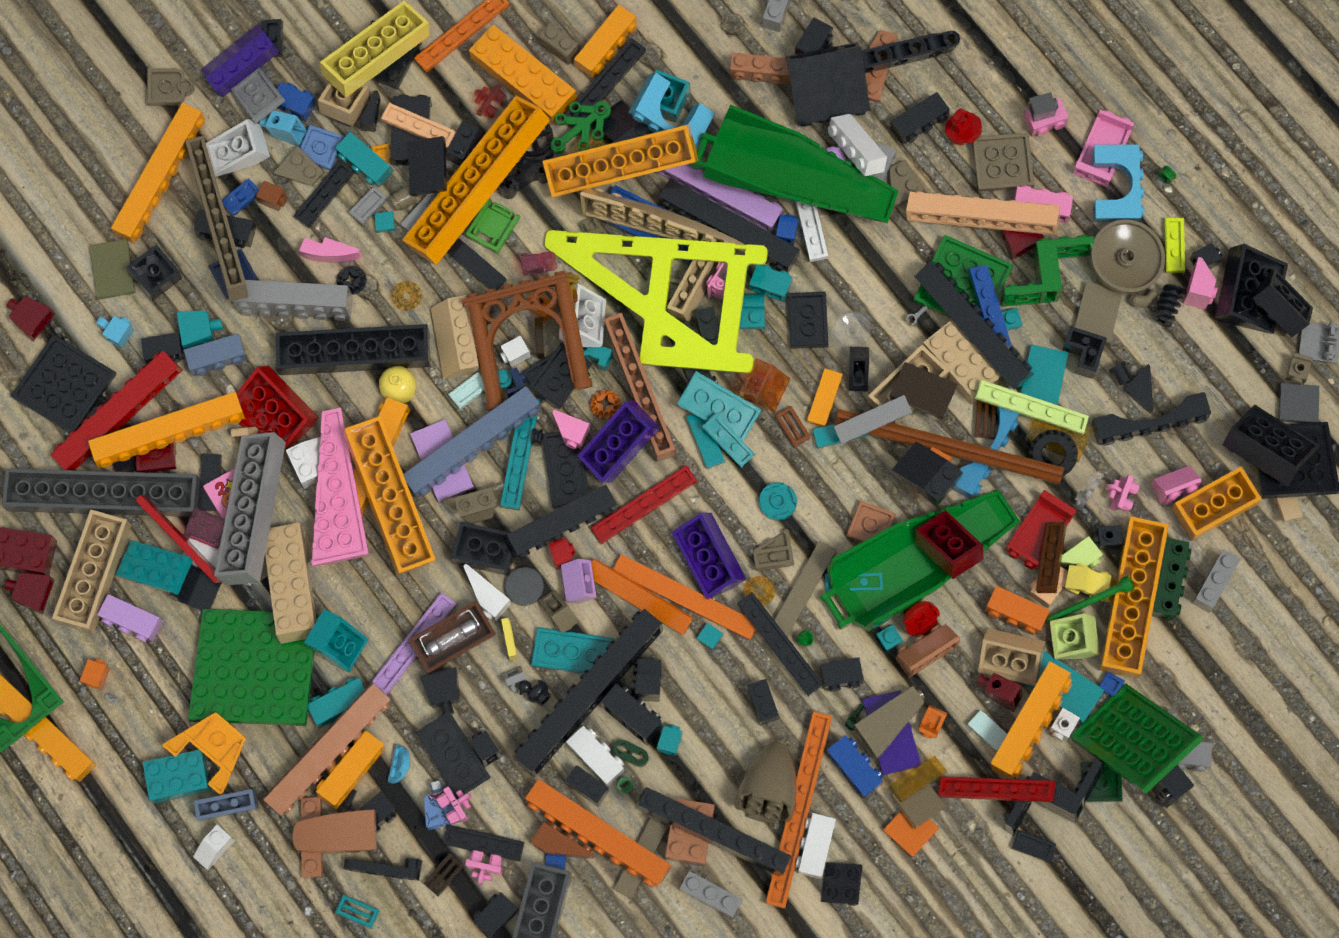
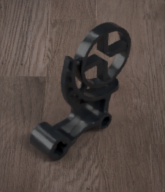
M549 124L545 126L547 129L541 131L537 137L539 139L550 135L548 144L540 149L535 139L533 144L536 151H526L515 165L521 170V173L513 177L506 176L499 185L501 195L505 199L514 198L517 191L522 190L531 182L537 180L542 184L548 182L543 161L554 156L553 152H548L551 148V141L554 139L553 131Z

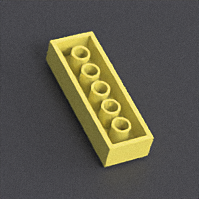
M405 0L323 59L320 62L322 76L342 95L348 97L429 37V22Z

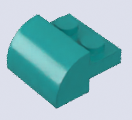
M764 293L744 294L739 329H765Z

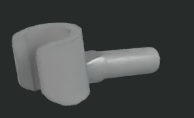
M923 306L915 314L907 315L906 322L910 318H914L915 321L911 326H916L917 319L928 308Z

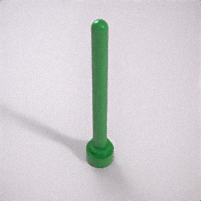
M1127 575L1121 578L1117 585L1047 616L1046 621L1050 623L1052 620L1061 619L1118 592L1126 591L1128 593L1135 590L1134 584Z

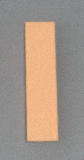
M391 103L388 104L381 117L383 122L423 139L444 136L446 139V149H448L456 134V131Z

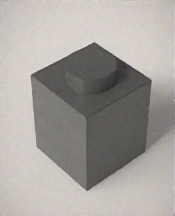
M1051 92L1029 99L1028 108L1033 122L1055 116L1058 102L1056 98H1053Z

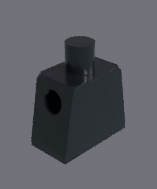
M456 667L419 676L432 707H441L442 715L448 711L453 715L452 704L460 702L459 678Z

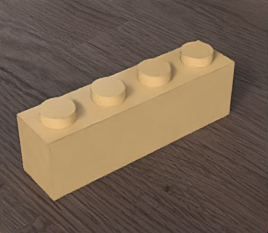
M692 260L667 306L668 311L673 317L684 322L690 321L707 290L708 285L706 283L711 275H715L719 262Z

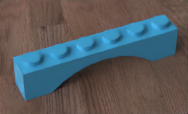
M997 407L998 430L996 438L990 447L991 449L999 450L1001 446L1005 448L1010 439L1007 436L1010 430L1015 431L1019 423L1017 418L1021 414ZM973 462L961 467L960 470L963 472L962 478L952 490L968 499H971L973 495L977 496L982 488L980 482L982 479L986 480L991 472L990 466Z

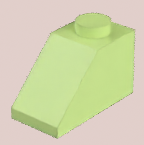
M1088 536L1062 555L1061 566L1069 567V565L1084 564L1088 568L1091 567L1093 569L1101 563L1100 559L1103 554Z

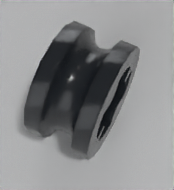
M533 428L531 445L538 444V446H541L543 429L537 431L536 428Z

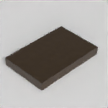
M904 362L889 397L896 399L905 395L909 406L943 420L958 384Z

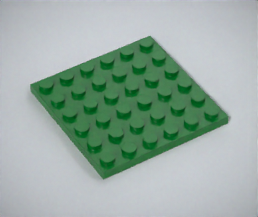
M203 609L188 720L190 722H200L217 712L229 723L306 726L315 651L304 643L306 639L280 644L276 636L273 611Z

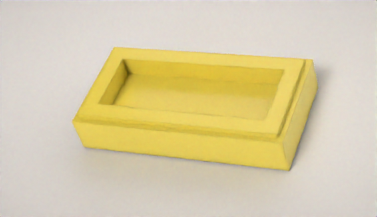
M508 618L501 619L510 661L515 660L518 657L510 620Z

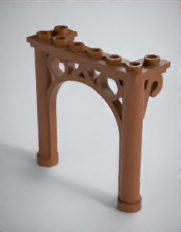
M558 271L552 277H548V275L539 276L536 281L532 282L530 280H523L517 286L508 284L502 286L501 290L488 289L485 290V294L473 293L467 295L468 298L461 300L465 307H468L487 401L485 403L486 411H492L504 402L493 348L495 334L508 317L523 310L537 309L544 311L558 322L563 334L574 390L593 386L592 380L588 375L574 303L578 301L577 290L574 286L580 280L578 275H574L572 272ZM535 292L533 301H528L523 296V294ZM544 292L552 294V300L547 306L542 305L539 301L540 295ZM514 297L512 304L508 308L503 301H500ZM557 302L559 305L560 315L554 310H552V308L557 304ZM498 304L501 306L502 312L495 319L491 317L489 309L491 306ZM493 322V325L491 326L488 332L487 325Z

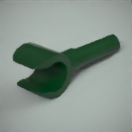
M862 704L858 706L854 714L845 722V726L850 731L858 723L855 719L864 708Z

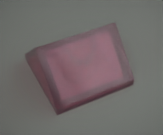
M195 507L183 535L219 549L225 519Z

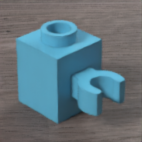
M114 316L110 322L99 317L96 322L98 327L104 330L102 334L104 338L121 349L134 331L130 325L131 322L122 316L121 318Z

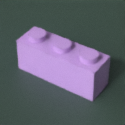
M109 594L97 614L102 619L101 622L110 627L114 624L119 627V631L127 635L129 632L136 634L135 638L142 642L147 640L153 642L163 623L159 617Z

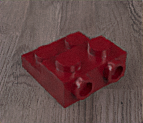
M176 442L170 443L162 449L150 450L144 455L137 454V472L148 473L177 469Z

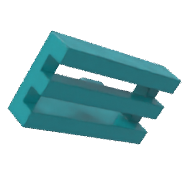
M344 894L335 911L336 914L370 929L373 928V924L380 910ZM347 900L374 913L371 916L344 904V902ZM343 907L358 915L370 919V922H365L352 915L342 912L341 909Z

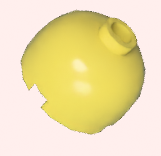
M392 366L381 374L379 390L385 400L388 397L404 404L409 402L415 395L417 382L414 374L407 368Z

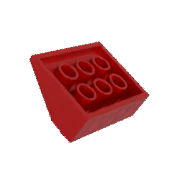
M269 365L257 367L236 393L245 417L239 424L243 428L256 427L258 434L274 432L286 442L284 453L304 436L319 418Z

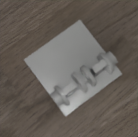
M1329 322V325L1309 323L1306 328L1301 330L1299 354L1313 357L1315 361L1337 363L1339 349V327L1336 326L1337 323Z

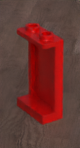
M1043 490L1031 511L1006 545L1005 550L1007 554L1013 559L1018 558L1023 561V565L1028 569L1038 571L1046 523L1065 522L1067 527L1077 510L1048 491Z

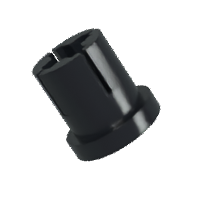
M1126 361L1109 370L1110 374L1113 373L1120 386L1133 379V376L1126 367Z

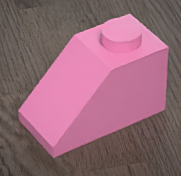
M554 410L553 417L565 445L572 449H576V447L581 449L589 433L590 424Z

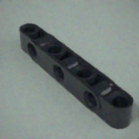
M946 31L862 50L865 73L950 53L960 43V36L956 31ZM947 39H950L953 44L948 43ZM912 47L917 48L919 52H915ZM878 55L883 56L885 60H880Z

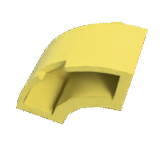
M1084 564L1069 565L1065 588L1079 595V592L1089 594L1088 597L1115 586L1116 580L1110 573L1093 571ZM1113 595L1101 601L1112 603Z

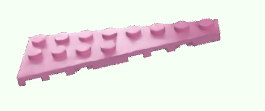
M341 408L322 411L314 540L312 546L313 555L311 560L313 567L369 555L351 455L343 435L345 424Z

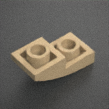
M1297 497L1273 498L1275 506L1278 505L1283 522L1303 517Z

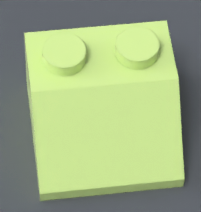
M1083 613L1050 621L1054 659H1084L1100 655L1094 616Z

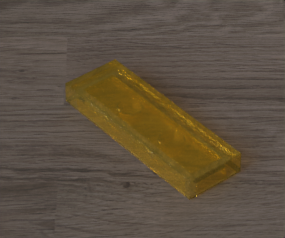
M934 756L891 784L889 789L899 802L902 803L946 774L947 770L937 757Z

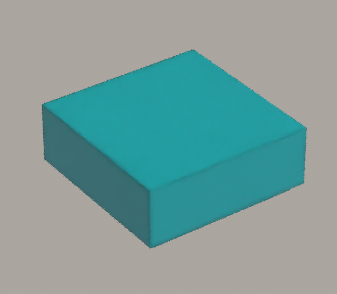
M393 211L375 213L377 233L395 231Z
M707 623L696 639L713 650L724 633Z

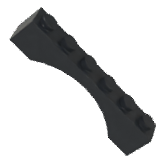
M1202 392L1186 396L1182 403L1173 411L1156 419L1138 421L1109 414L1094 418L1091 424L1097 444L1107 446L1120 439L1128 441L1137 435L1145 437L1158 430L1161 433L1175 426L1183 428L1192 422H1196V424L1206 422L1211 415V410L1206 393Z

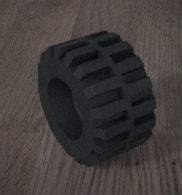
M1054 429L1042 432L1033 440L1030 446L1029 459L1045 462L1042 458L1043 448L1053 442L1060 444L1064 448L1065 458L1056 466L1064 467L1063 477L1076 464L1078 457L1076 443L1070 435L1063 431Z

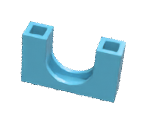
M656 72L648 75L628 112L633 116L634 120L640 123L643 122L652 132L675 128V126L668 124L664 120L660 111L661 100L671 82ZM701 103L692 106L684 123L681 125L690 124L696 148L700 142L701 133H705L715 114Z
M1140 145L1093 146V167L1117 168L1127 175L1130 182V191L1125 197L1118 200H1095L1093 203V223L1114 222L1117 220H1134L1139 222L1141 217H1144V205H1141V198L1144 197V188L1140 185V180H1143V169H1140V162L1143 161V151L1140 150Z

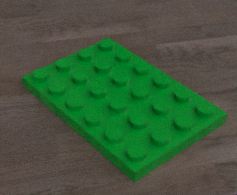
M1126 683L1118 690L1115 696L1113 695L1070 735L1076 744L1145 794L1204 740L1198 732Z

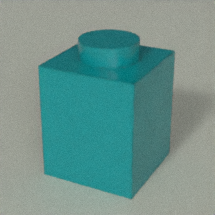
M669 724L668 727L663 726L657 745L658 752L676 757L683 735L680 727Z

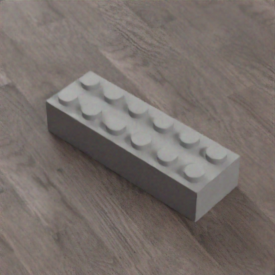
M245 280L249 297L233 301L238 312L245 316L259 314L263 317L278 315L282 318L297 316L300 319L315 317L319 320L334 318L337 321H345V319H351L353 297L349 287L346 285Z

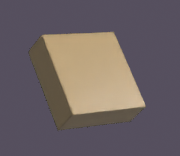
M256 427L231 430L232 437L258 434Z

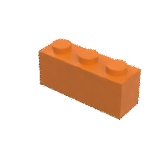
M998 586L995 587L985 609L991 617L1003 618L1007 624L1014 627L1017 625L1023 627L1025 632L1032 635L1035 633L1039 635L1050 611Z

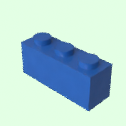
M845 735L828 748L826 753L864 799L882 785L883 776L877 768L873 770L869 765V758L864 753L860 754L856 749L858 747L856 742L851 737L848 739Z

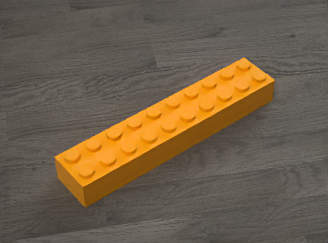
M518 96L513 98L447 182V191L439 192L402 239L414 253L435 265L440 262L549 123L550 119L542 109Z

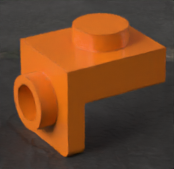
M929 705L918 731L927 738H936L947 713Z

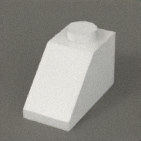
M216 825L202 840L193 857L209 870L235 840L220 826Z

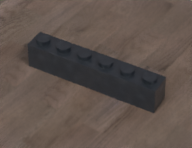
M604 485L505 535L503 540L512 557L519 556L521 559L531 554L530 549L535 547L539 550L547 545L546 541L552 539L554 542L564 537L562 533L568 530L572 533L580 529L579 524L585 522L588 525L597 520L595 516L599 514L605 516L613 512L612 507L617 504L607 485Z

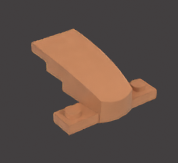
M319 797L302 798L301 821L296 822L292 836L296 850L301 852L302 878L323 877V853L340 854L376 851V811H351L322 816V800Z

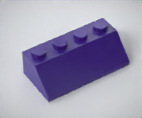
M257 24L201 70L216 92L224 97L231 91L230 89L257 68L262 67L280 51L260 25Z
M699 513L671 532L706 599L731 590L747 580L712 513Z

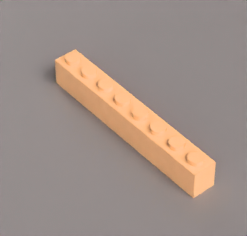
M918 191L909 193L906 214L907 221L1057 235L1060 206L1036 204L1034 202L1024 203L1015 200L1003 201L994 198L982 199L979 197H961L960 195L950 196L940 193L929 194Z

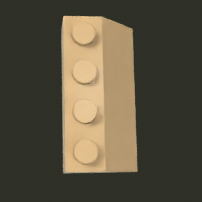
M466 295L447 298L431 308L443 380L471 375L477 372L481 373L468 307H465V304L461 301L467 298Z

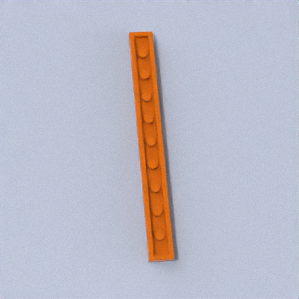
M814 711L812 714L796 779L797 790L793 818L785 823L779 847L780 851L791 855V858L783 875L777 876L773 874L766 900L767 905L783 909L786 907L832 720L830 715Z

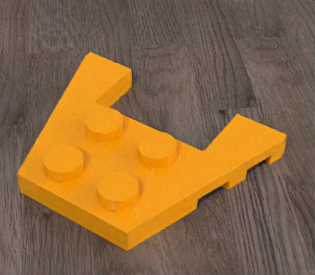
M215 712L165 742L162 746L175 757L189 742L196 746L221 768L208 785L218 794L222 795L246 737Z

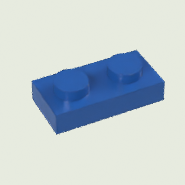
M248 178L222 200L224 207L232 216L237 215L256 199L259 188Z

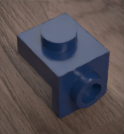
M517 367L510 370L516 387L506 391L508 399L525 387V376L523 372L519 373Z

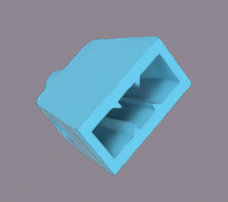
M272 111L269 117L265 116L260 120V125L266 127L272 137L301 147L307 130L297 116Z

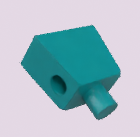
M208 311L177 312L181 342L184 349L214 341L213 331L223 329L222 319L211 320Z

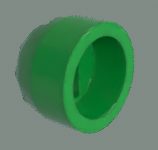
M809 630L800 632L796 637L797 643L800 646L806 647L813 644L814 638Z
M622 777L617 781V788L622 793H628L633 788V782L628 777ZM626 781L629 782L628 785H625L623 788H620L621 784L625 783Z

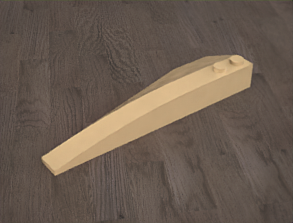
M587 188L580 193L582 214L584 216L668 239L745 245L699 222L658 207L623 198L617 193L608 194L599 188ZM735 249V255H745L746 249Z

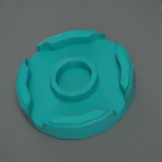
M771 483L760 494V510L763 515L771 520H785L796 509V494L790 486L784 483Z

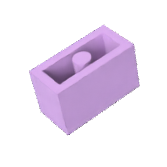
M576 559L561 565L566 602L579 604L597 598L591 560Z

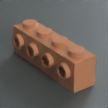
M732 52L730 78L791 85L785 58Z

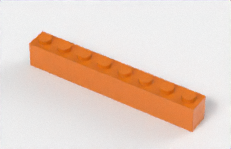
M540 779L536 781L526 796L525 800L528 803V808L534 812L541 811L544 813L543 817L551 823L556 821L561 825L560 828L568 834L573 832L577 835L576 839L584 844L590 843L594 846V851L600 855L605 853L615 865L619 866L622 864L627 867L626 871L634 877L639 875L643 878L642 882L653 888L655 886L659 888L671 870L669 863Z

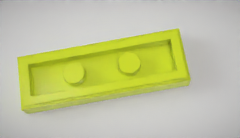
M1165 218V273H1185L1184 218Z

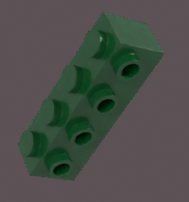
M1166 537L1152 613L1153 617L1173 621L1176 615H1180L1181 604L1178 603L1179 598L1183 597L1185 590L1182 581L1183 578L1186 579L1188 567H1185L1186 560H1190L1191 556L1190 542Z

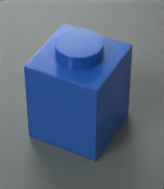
M789 214L780 215L776 237L794 246L799 218Z

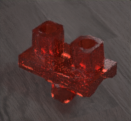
M496 83L488 95L486 93L489 89L485 86L482 90L476 89L474 91V95L477 97L474 102L480 104L483 101L476 112L478 116L484 115L492 119L498 111L490 103L494 100L501 105L507 97L500 90L501 86Z

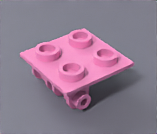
M725 262L718 263L716 267L718 271L714 276L711 275L706 283L708 285L706 290L708 292V299L711 296L719 300L724 298L726 282L723 280V277L728 267V264Z

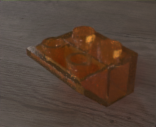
M756 358L753 370L748 374L742 386L740 397L775 413L790 378L774 365Z

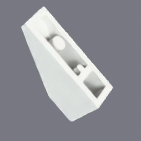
M465 564L464 569L483 613L487 619L493 618L497 621L511 605L510 599L469 565Z

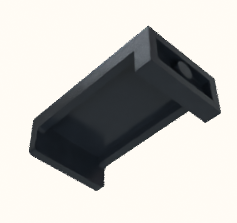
M405 94L393 96L394 105L430 120L431 97L426 95H417L415 97ZM392 125L390 156L392 165L409 166L408 142L422 140L423 138Z

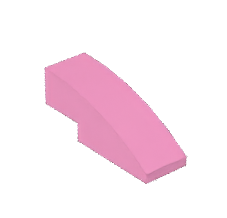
M326 237L322 244L304 238L299 249L301 257L320 262H347L361 259L362 256L360 249Z

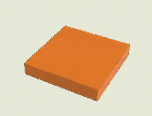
M900 811L883 831L913 858L937 832L939 827L929 819L914 829Z

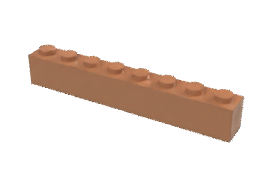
M622 313L605 318L606 331L633 400L660 427L649 440L657 462L676 456L671 437Z
M372 681L266 793L263 800L280 816L284 812L286 814L289 813L295 806L293 802L297 798L302 799L307 794L308 786L311 783L315 785L322 777L320 774L325 769L329 770L335 764L334 759L339 754L342 756L349 749L347 745L352 740L356 741L363 734L361 730L366 725L370 727L377 719L375 715L379 711L383 713L389 707L390 697Z

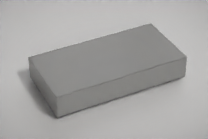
M373 186L348 213L363 226L382 207L388 198Z

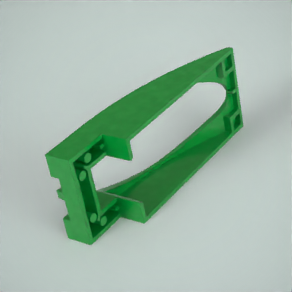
M0 620V632L18 656L26 674L32 696V712L30 717L24 722H9L0 717V752L2 753L63 704L64 701Z

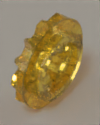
M404 281L397 284L393 289L392 301L398 309L407 311L415 309L420 304L422 293L417 284ZM404 290L408 295L412 294L410 302L406 298L402 299L404 297Z
M758 575L750 578L746 583L744 594L746 597L753 592L756 596L757 591L754 588H759L763 584V591L765 593L758 595L757 599L765 606L773 600L775 587L773 582L767 577Z

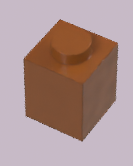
M267 181L262 183L256 195L260 204L279 211L281 206L284 207L287 202L285 190Z

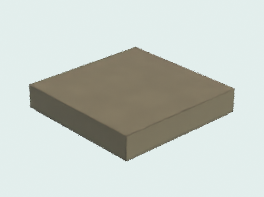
M923 775L891 796V799L914 829L946 808V805Z

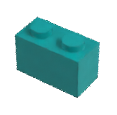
M765 264L756 265L749 283V291L758 294L764 293V296L785 302L792 284V276L783 270H773Z

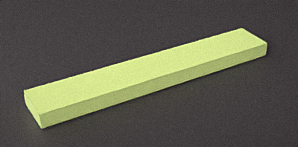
M984 380L979 381L974 398L1080 435L1084 434L1089 418L1088 415Z

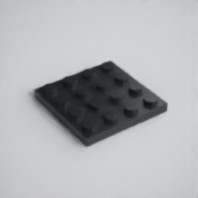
M53 334L11 394V398L68 433H71L81 427L82 422L88 417L92 408L97 404L117 373Z
M1328 422L1287 424L1320 445V447L1289 487L1279 483L1275 478L1257 468L1261 498L1339 494V480Z

